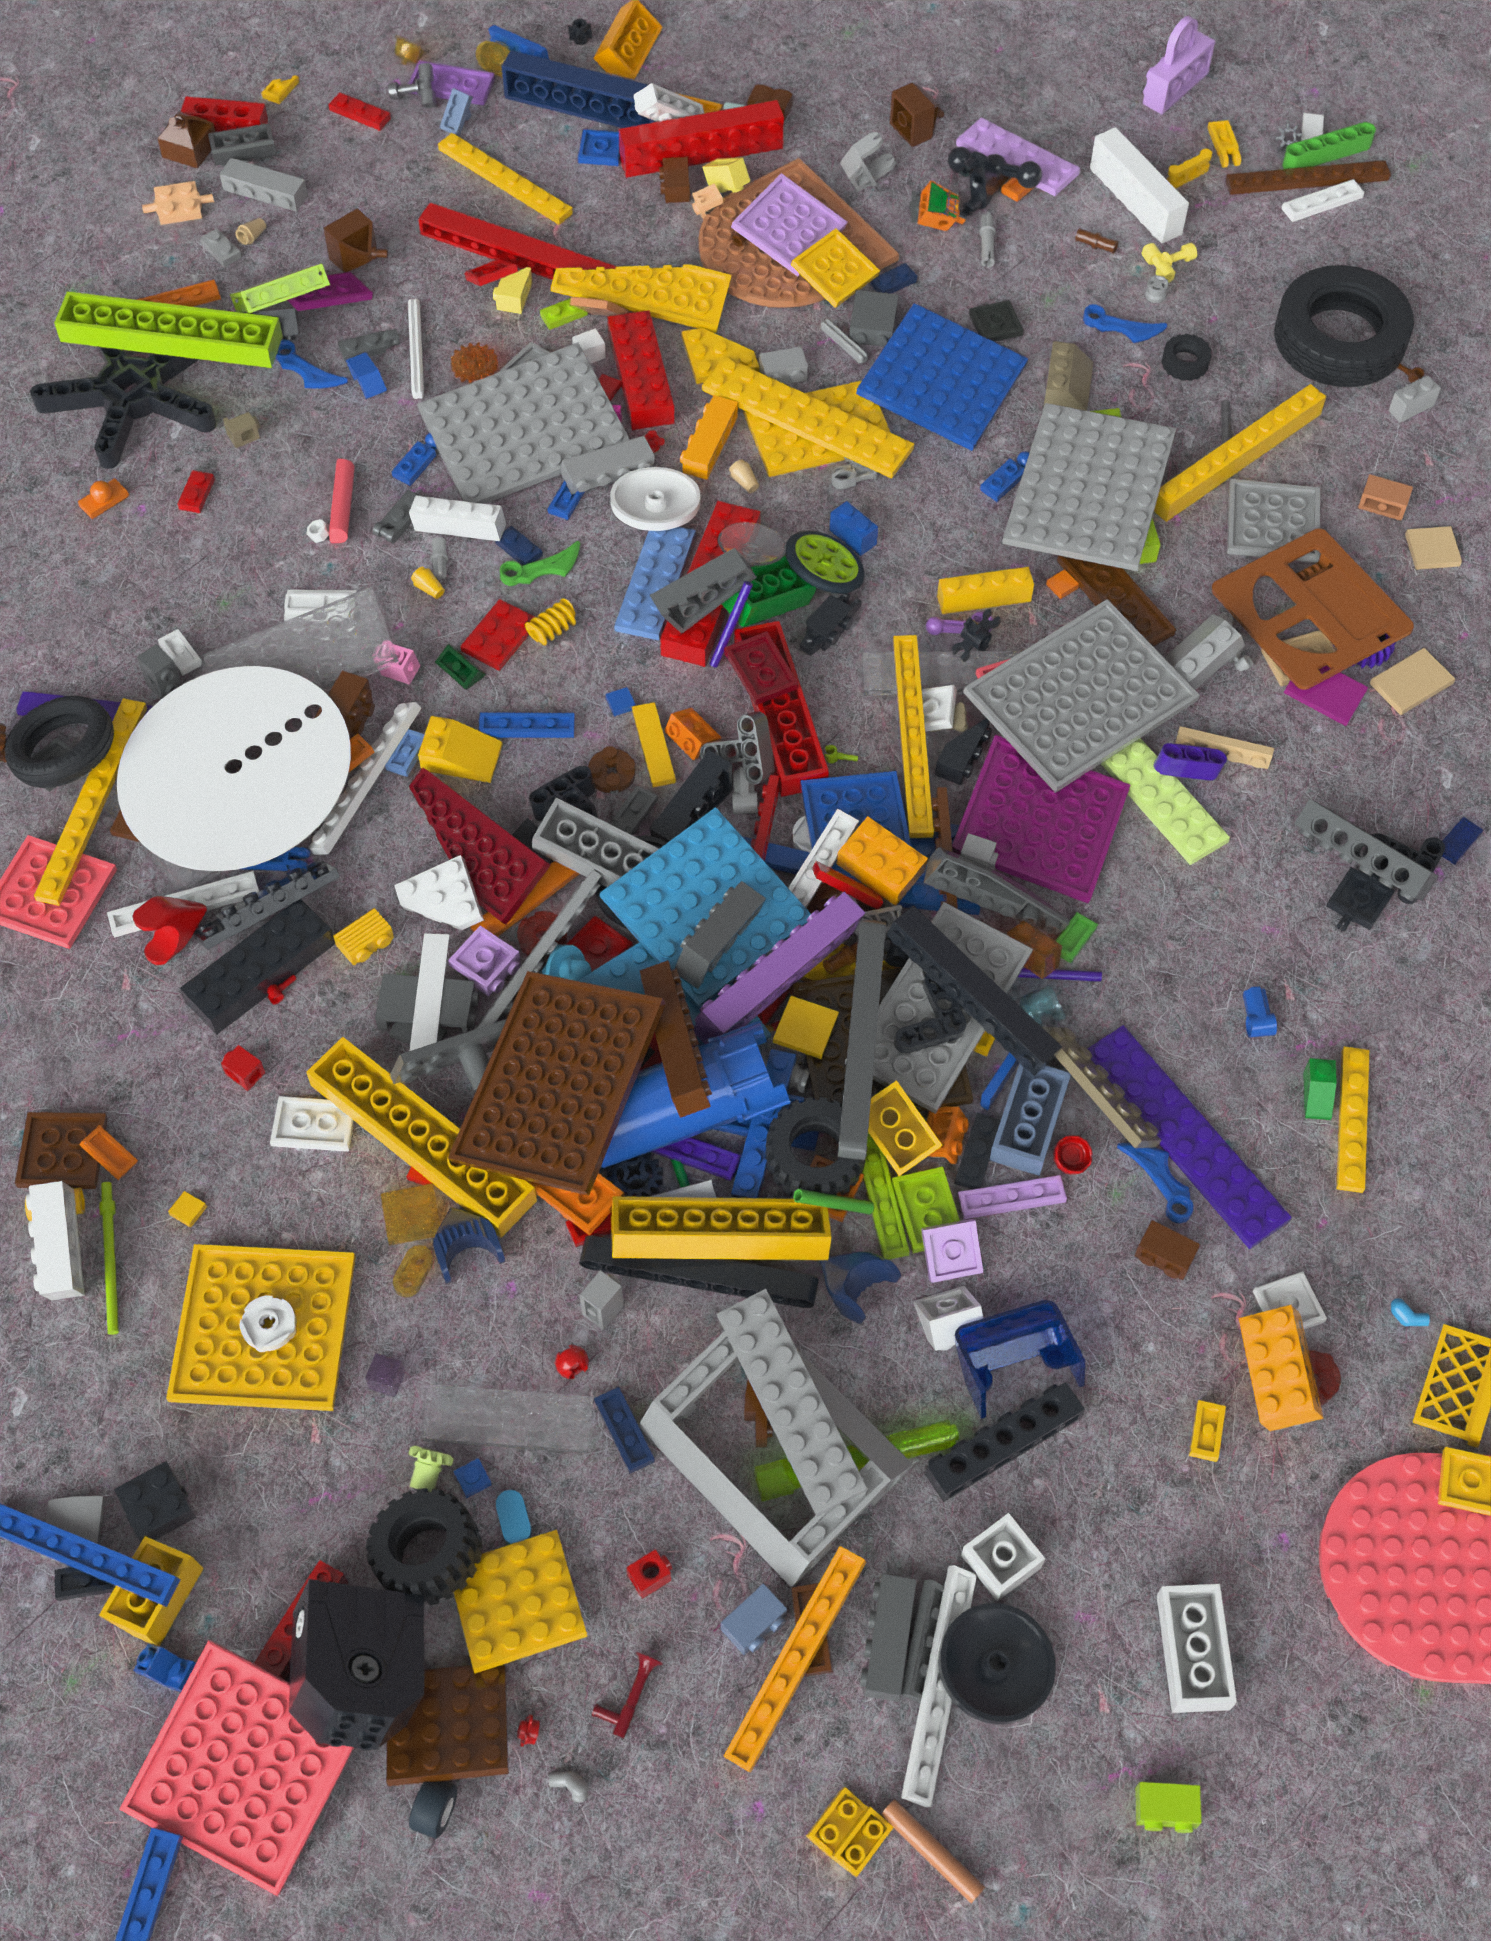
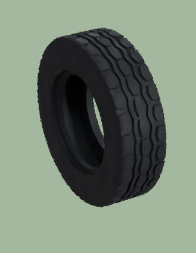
M1323 266L1302 274L1288 286L1283 294L1278 310L1274 337L1282 357L1303 376L1316 382L1336 387L1365 386L1384 379L1398 368L1404 358L1412 335L1414 314L1405 294L1384 276L1356 266ZM1327 310L1348 311L1368 321L1375 330L1376 335L1360 342L1336 340L1323 334L1314 325L1311 318Z

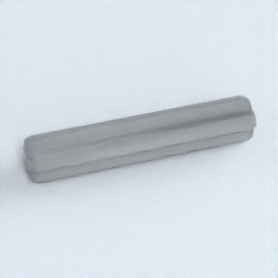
M826 319L821 322V330L859 364H863L868 360V353L831 320Z

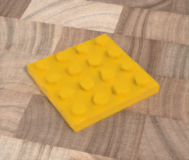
M557 1530L482 1553L480 1563H475L474 1565L477 1569L473 1578L468 1577L466 1580L468 1585L462 1591L458 1588L454 1592L474 1673L588 1637Z

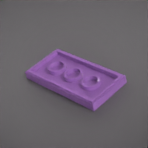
M418 61L408 84H414L415 79L419 78V64L430 63L433 66L434 75L431 88L435 92V97L449 100L452 89L455 88L473 96L472 104L485 105L495 81V73Z

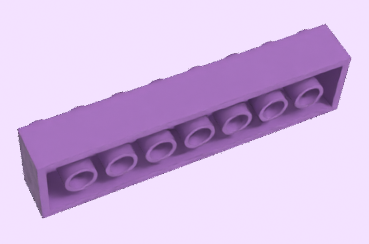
M845 892L839 897L832 896L824 904L825 908L821 912L816 910L807 918L808 923L803 927L800 924L790 932V938L786 941L781 939L773 946L771 954L760 956L754 963L755 967L750 971L745 969L736 978L737 982L734 985L730 986L727 984L718 993L719 997L716 1000L712 1001L709 999L699 1009L701 1013L695 1018L696 1024L693 1030L696 1036L704 1044L709 1043L708 1039L712 1037L714 1038L746 1026L792 987V984L798 982L852 936L860 920L864 917L865 912Z

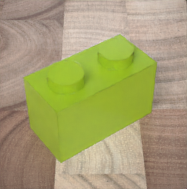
M1139 1782L1135 1787L1136 1825H1144V1829L1147 1831H1162L1163 1827H1175V1832L1191 1833L1193 1828L1196 1829L1201 1824L1200 1785Z

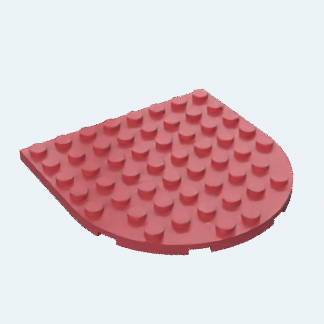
M1442 1453L1401 1454L1369 1465L1349 1480L1338 1493L1329 1507L1320 1534L1319 1566L1326 1595L1330 1598L1339 1615V1621L1358 1644L1372 1656L1388 1666L1392 1665L1409 1673L1410 1676L1438 1682L1491 1684V1516L1438 1504Z

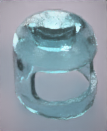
M1050 985L1028 992L1020 999L1019 1006L1041 1027V1016L1046 1014L1052 1015L1056 1022L1066 1019V1015Z

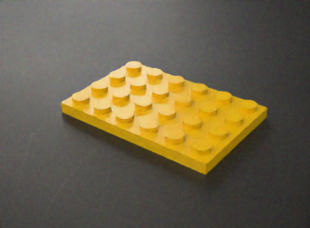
M862 381L805 393L890 432L880 406L856 394L857 388ZM743 410L768 477L845 460L844 456Z

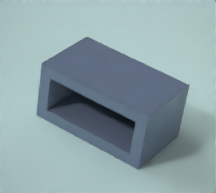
M763 1583L721 1622V1631L743 1655L749 1651L754 1653L764 1644V1637L771 1630L775 1633L786 1623L787 1608Z

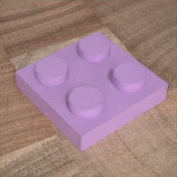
M974 1219L921 1228L928 1277L931 1283L983 1273L977 1227Z

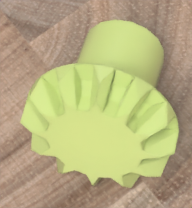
M420 1446L410 1447L408 1455L417 1457V1461L414 1463L415 1468L410 1487L416 1489L427 1488L429 1492H432V1489L436 1487L439 1473L442 1471V1464L452 1466L454 1460L452 1456Z

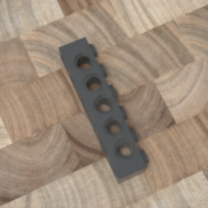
M1308 800L1294 823L1301 828L1299 833L1311 840L1313 836L1321 840L1320 846L1329 851H1332L1333 848L1340 852L1338 857L1350 864L1354 860L1360 864L1359 870L1369 876H1372L1373 873L1380 876V883L1391 889L1393 886L1401 889L1399 894L1410 901H1413L1414 898L1423 901L1439 876L1314 800ZM1327 821L1328 828L1325 832L1321 833V825ZM1347 833L1348 840L1344 845H1341L1340 839ZM1364 846H1367V847H1368V853H1367V855L1364 856V857H1361V856H1360V851H1361V849H1362ZM1388 858V866L1381 870V861ZM1408 870V880L1401 882V874Z

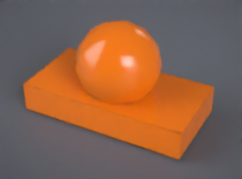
M115 478L108 483L100 480L91 485L90 494L80 499L78 504L91 519H94L129 497V494Z

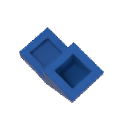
M366 352L346 360L354 381L358 380L366 399L387 391L378 368Z

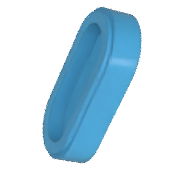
M515 1490L502 1492L496 1499V1510L506 1543L510 1545L531 1538V1526L522 1495Z

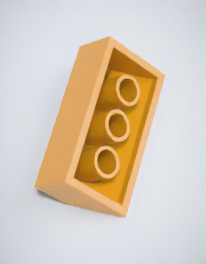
M631 0L619 10L593 58L607 73L634 79L663 27L639 0Z

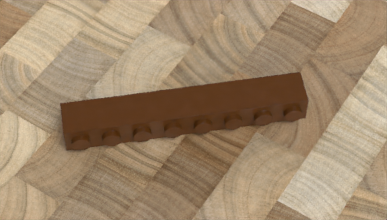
M667 960L639 970L645 995L663 998L666 1002L655 1030V1035L671 1099L679 1117L682 1118L711 1107L708 1096L712 1095V1090L708 1080L705 1079L708 1078L702 1062V1054L697 1046L699 1043L693 1030L695 1028L689 1015L690 1010L685 999V992L681 985L682 981L677 968L672 969Z

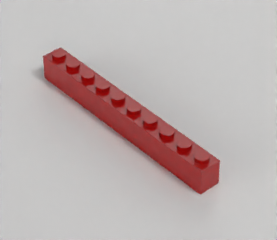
M431 202L418 218L421 235L493 260L503 258L516 264L519 269L531 268V273L553 280L556 268L596 270V267H604V269H616L617 267Z

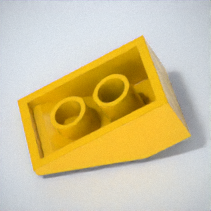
M431 716L418 753L421 769L424 767L432 773L491 783L503 743L456 720Z

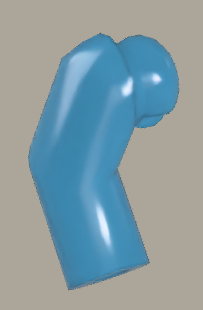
M1396 1298L1391 1302V1312L1403 1326H1429L1430 1318L1428 1313H1414L1401 1298Z

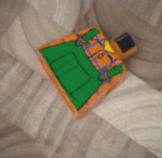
M930 180L921 191L917 224L947 231L954 222L962 225L966 220L967 213L958 209V195Z

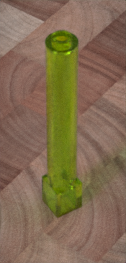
M947 1419L885 1437L907 1459L952 1448L956 1444V1440H959V1433L956 1424H951ZM853 1445L846 1446L858 1471H860L869 1461ZM787 1458L754 1467V1477L761 1502L794 1494L795 1489L802 1488Z

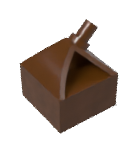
M913 82L893 90L890 125L911 147L932 139L937 117L941 119L945 114L941 110L940 104L926 90Z
M177 112L174 117L169 118V124L157 138L162 158L198 169L212 151L209 133H215L214 124L184 112Z
M358 208L323 228L329 260L343 273L363 266L372 260H377V258H388V249H377L373 222Z

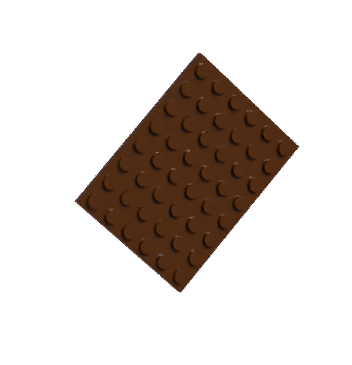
M527 971L448 1159L454 1163L589 1196L665 1008L666 1002L664 999Z

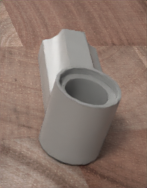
M739 767V769L733 771V814L757 813V792H755V786L746 780L743 767Z

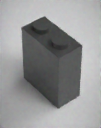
M856 290L849 337L856 344L885 347L894 333L898 295Z

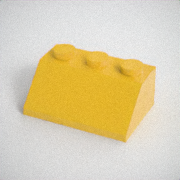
M144 1536L132 1558L180 1579L168 1606L165 1607L115 1586L99 1616L141 1640L160 1646L204 1568L192 1556Z

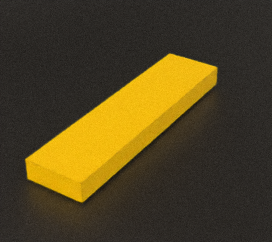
M655 702L632 706V714L652 788L676 783Z

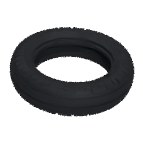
M64 696L52 699L50 702L47 701L39 705L38 708L35 707L29 711L27 715H24L9 733L5 744L7 765L16 778L29 786L53 788L74 782L92 771V768L94 769L107 755L114 737L112 720L103 706L87 697ZM68 724H88L84 737L68 752L47 760L31 759V754L38 742L53 730Z

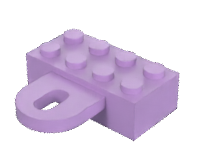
M1185 16L1176 25L1169 38L1165 56L1161 58L1158 64L1151 67L1146 75L1147 83L1143 91V104L1160 114L1165 113L1209 73L1215 40L1197 31L1198 22L1190 16Z

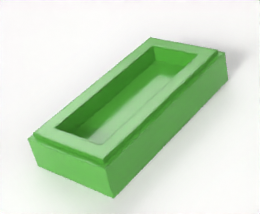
M1076 912L1069 925L1052 944L1050 951L1067 962L1072 963L1093 935L1098 924Z

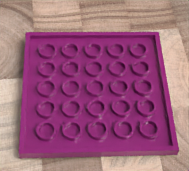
M995 735L953 841L952 851L958 855L961 854L968 833L996 842L995 853H998L995 869L1089 904L1131 785L1090 770L1055 793L1006 738Z

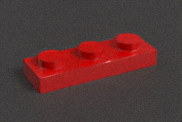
M341 92L328 104L330 111L379 131L391 119L390 112Z

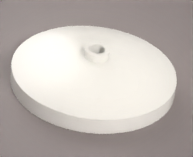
M663 467L641 468L623 475L614 483L610 494L611 508L622 522L632 527L650 531L669 530L682 526L695 517L700 508V490L693 479L677 470Z

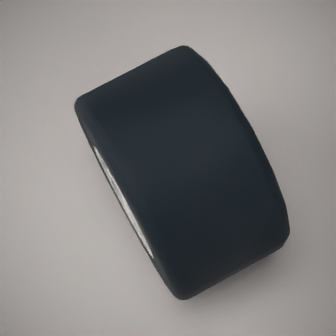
M447 1781L423 1782L412 1806L409 1827L413 1831L434 1839L440 1837L449 1822L456 1803L458 1791L456 1785Z

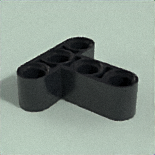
M587 766L575 767L534 790L529 795L533 815L539 821H543L555 798L598 818L595 805L588 799L595 792V784L591 770Z
M1372 834L1432 872L1435 871L1445 851L1443 841L1435 837L1427 838L1420 850L1417 851L1384 834ZM1367 846L1363 850V857L1368 853ZM1388 858L1381 861L1380 868L1383 867L1385 869L1388 866ZM1408 870L1401 874L1402 882L1408 880ZM1398 889V898L1403 903L1414 904L1418 901L1416 898L1413 901L1406 899L1399 894L1401 889Z

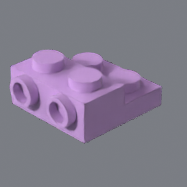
M479 926L448 960L450 967L467 977L469 981H474L475 988L488 997L492 992H500L505 984L504 979L509 974L515 975L521 966L519 951L482 926Z

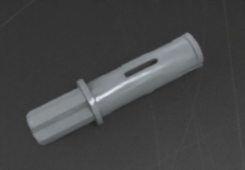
M989 212L982 214L981 228L979 230L981 236V264L984 267L986 266V261L987 267H992L995 264L994 235L996 230L993 225V216Z

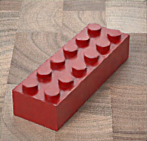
M650 310L607 316L608 336L618 377L621 380V389L631 430L675 424L674 403Z

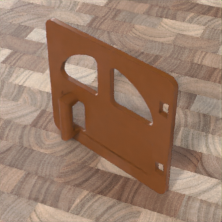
M1314 529L1216 580L1212 584L1213 595L1296 687L1302 690L1310 689L1410 635L1414 628L1412 620L1323 529ZM1313 550H1318L1321 553L1318 562L1297 573L1288 566L1292 561ZM1262 576H1270L1296 605L1269 620L1260 619L1253 603L1255 584ZM1305 619H1309L1337 648V651L1332 653L1303 651L1286 644L1277 638L1276 635ZM1387 633L1390 638L1380 642L1378 638ZM1328 665L1330 670L1321 674L1319 669Z

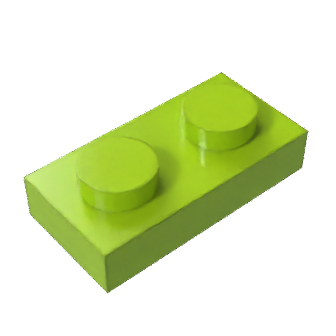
M571 298L541 309L540 316L549 330L587 316L588 312L571 306Z

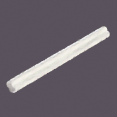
M415 298L408 301L412 397L414 399H422L424 397L421 315L420 302Z

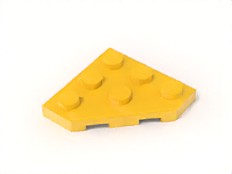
M704 328L681 331V338L696 384L704 383L725 357L759 372V364L753 350Z

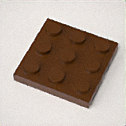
M27 1112L15 1178L16 1187L29 1188V1186L63 1181L72 1189L80 1187L82 1189H97L100 1163L80 1146V1143L99 1125L106 1130L108 1121L106 1113Z

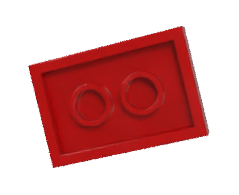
M499 599L460 646L461 652L500 671L529 636L525 624L531 622L535 616Z

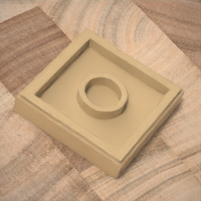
M1451 526L1407 529L1405 536L1416 570L1459 567L1461 565L1462 559Z

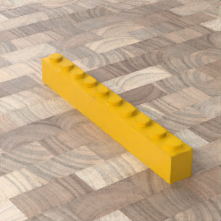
M1312 384L1303 388L1161 486L1154 512L1165 522L1169 521L1321 415L1326 396Z

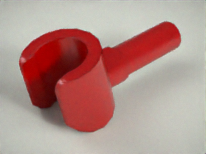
M295 975L290 976L278 986L273 984L268 987V999L273 1005L280 1003L284 999L282 991L297 980Z

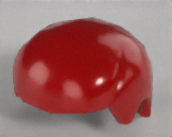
M1078 1135L1063 1137L1053 1149V1160L1057 1168L1065 1174H1081L1091 1165L1093 1160L1092 1148L1088 1141Z

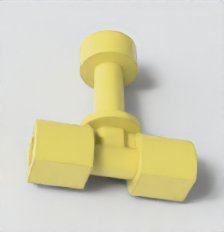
M1150 243L1143 247L1142 256L1149 265H1155L1157 268L1155 274L1165 277L1169 283L1174 280L1175 276L1172 263L1184 259L1186 262L1196 259L1197 250L1193 243H1188L1181 247V251L1169 255L1168 252L1161 253L1154 243Z

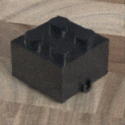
M167 1461L114 1489L127 1515L126 1518L140 1542H142L144 1536L156 1540L196 1518L186 1498L189 1496L184 1486H180Z

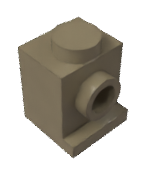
M249 412L230 420L227 417L223 419L226 433L235 448L260 439L258 429L261 427L256 416L252 417Z

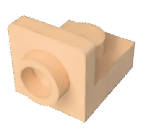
M715 183L692 194L695 202L692 203L696 215L700 214L703 220L706 216L705 211L724 203Z

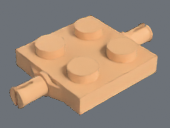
M195 181L154 187V203L142 204L144 214L156 212L159 216L160 224L163 225L201 219L202 204L214 203L212 193L200 196Z

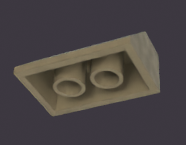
M1053 341L1044 405L1048 403L1087 411L1093 361L1076 344Z

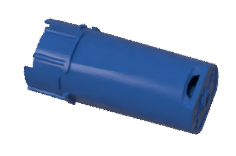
M760 1021L720 1036L708 1039L709 1043L699 1046L703 1057L702 1062L708 1078L705 1079L708 1080L712 1090V1095L708 1096L711 1105L709 1108L680 1118L671 1099L663 1063L659 1062L639 1070L602 1162V1168L736 1120L739 1123L745 1122L748 1119L790 1104L791 1102L784 1083L772 1085L758 1045L767 1042Z

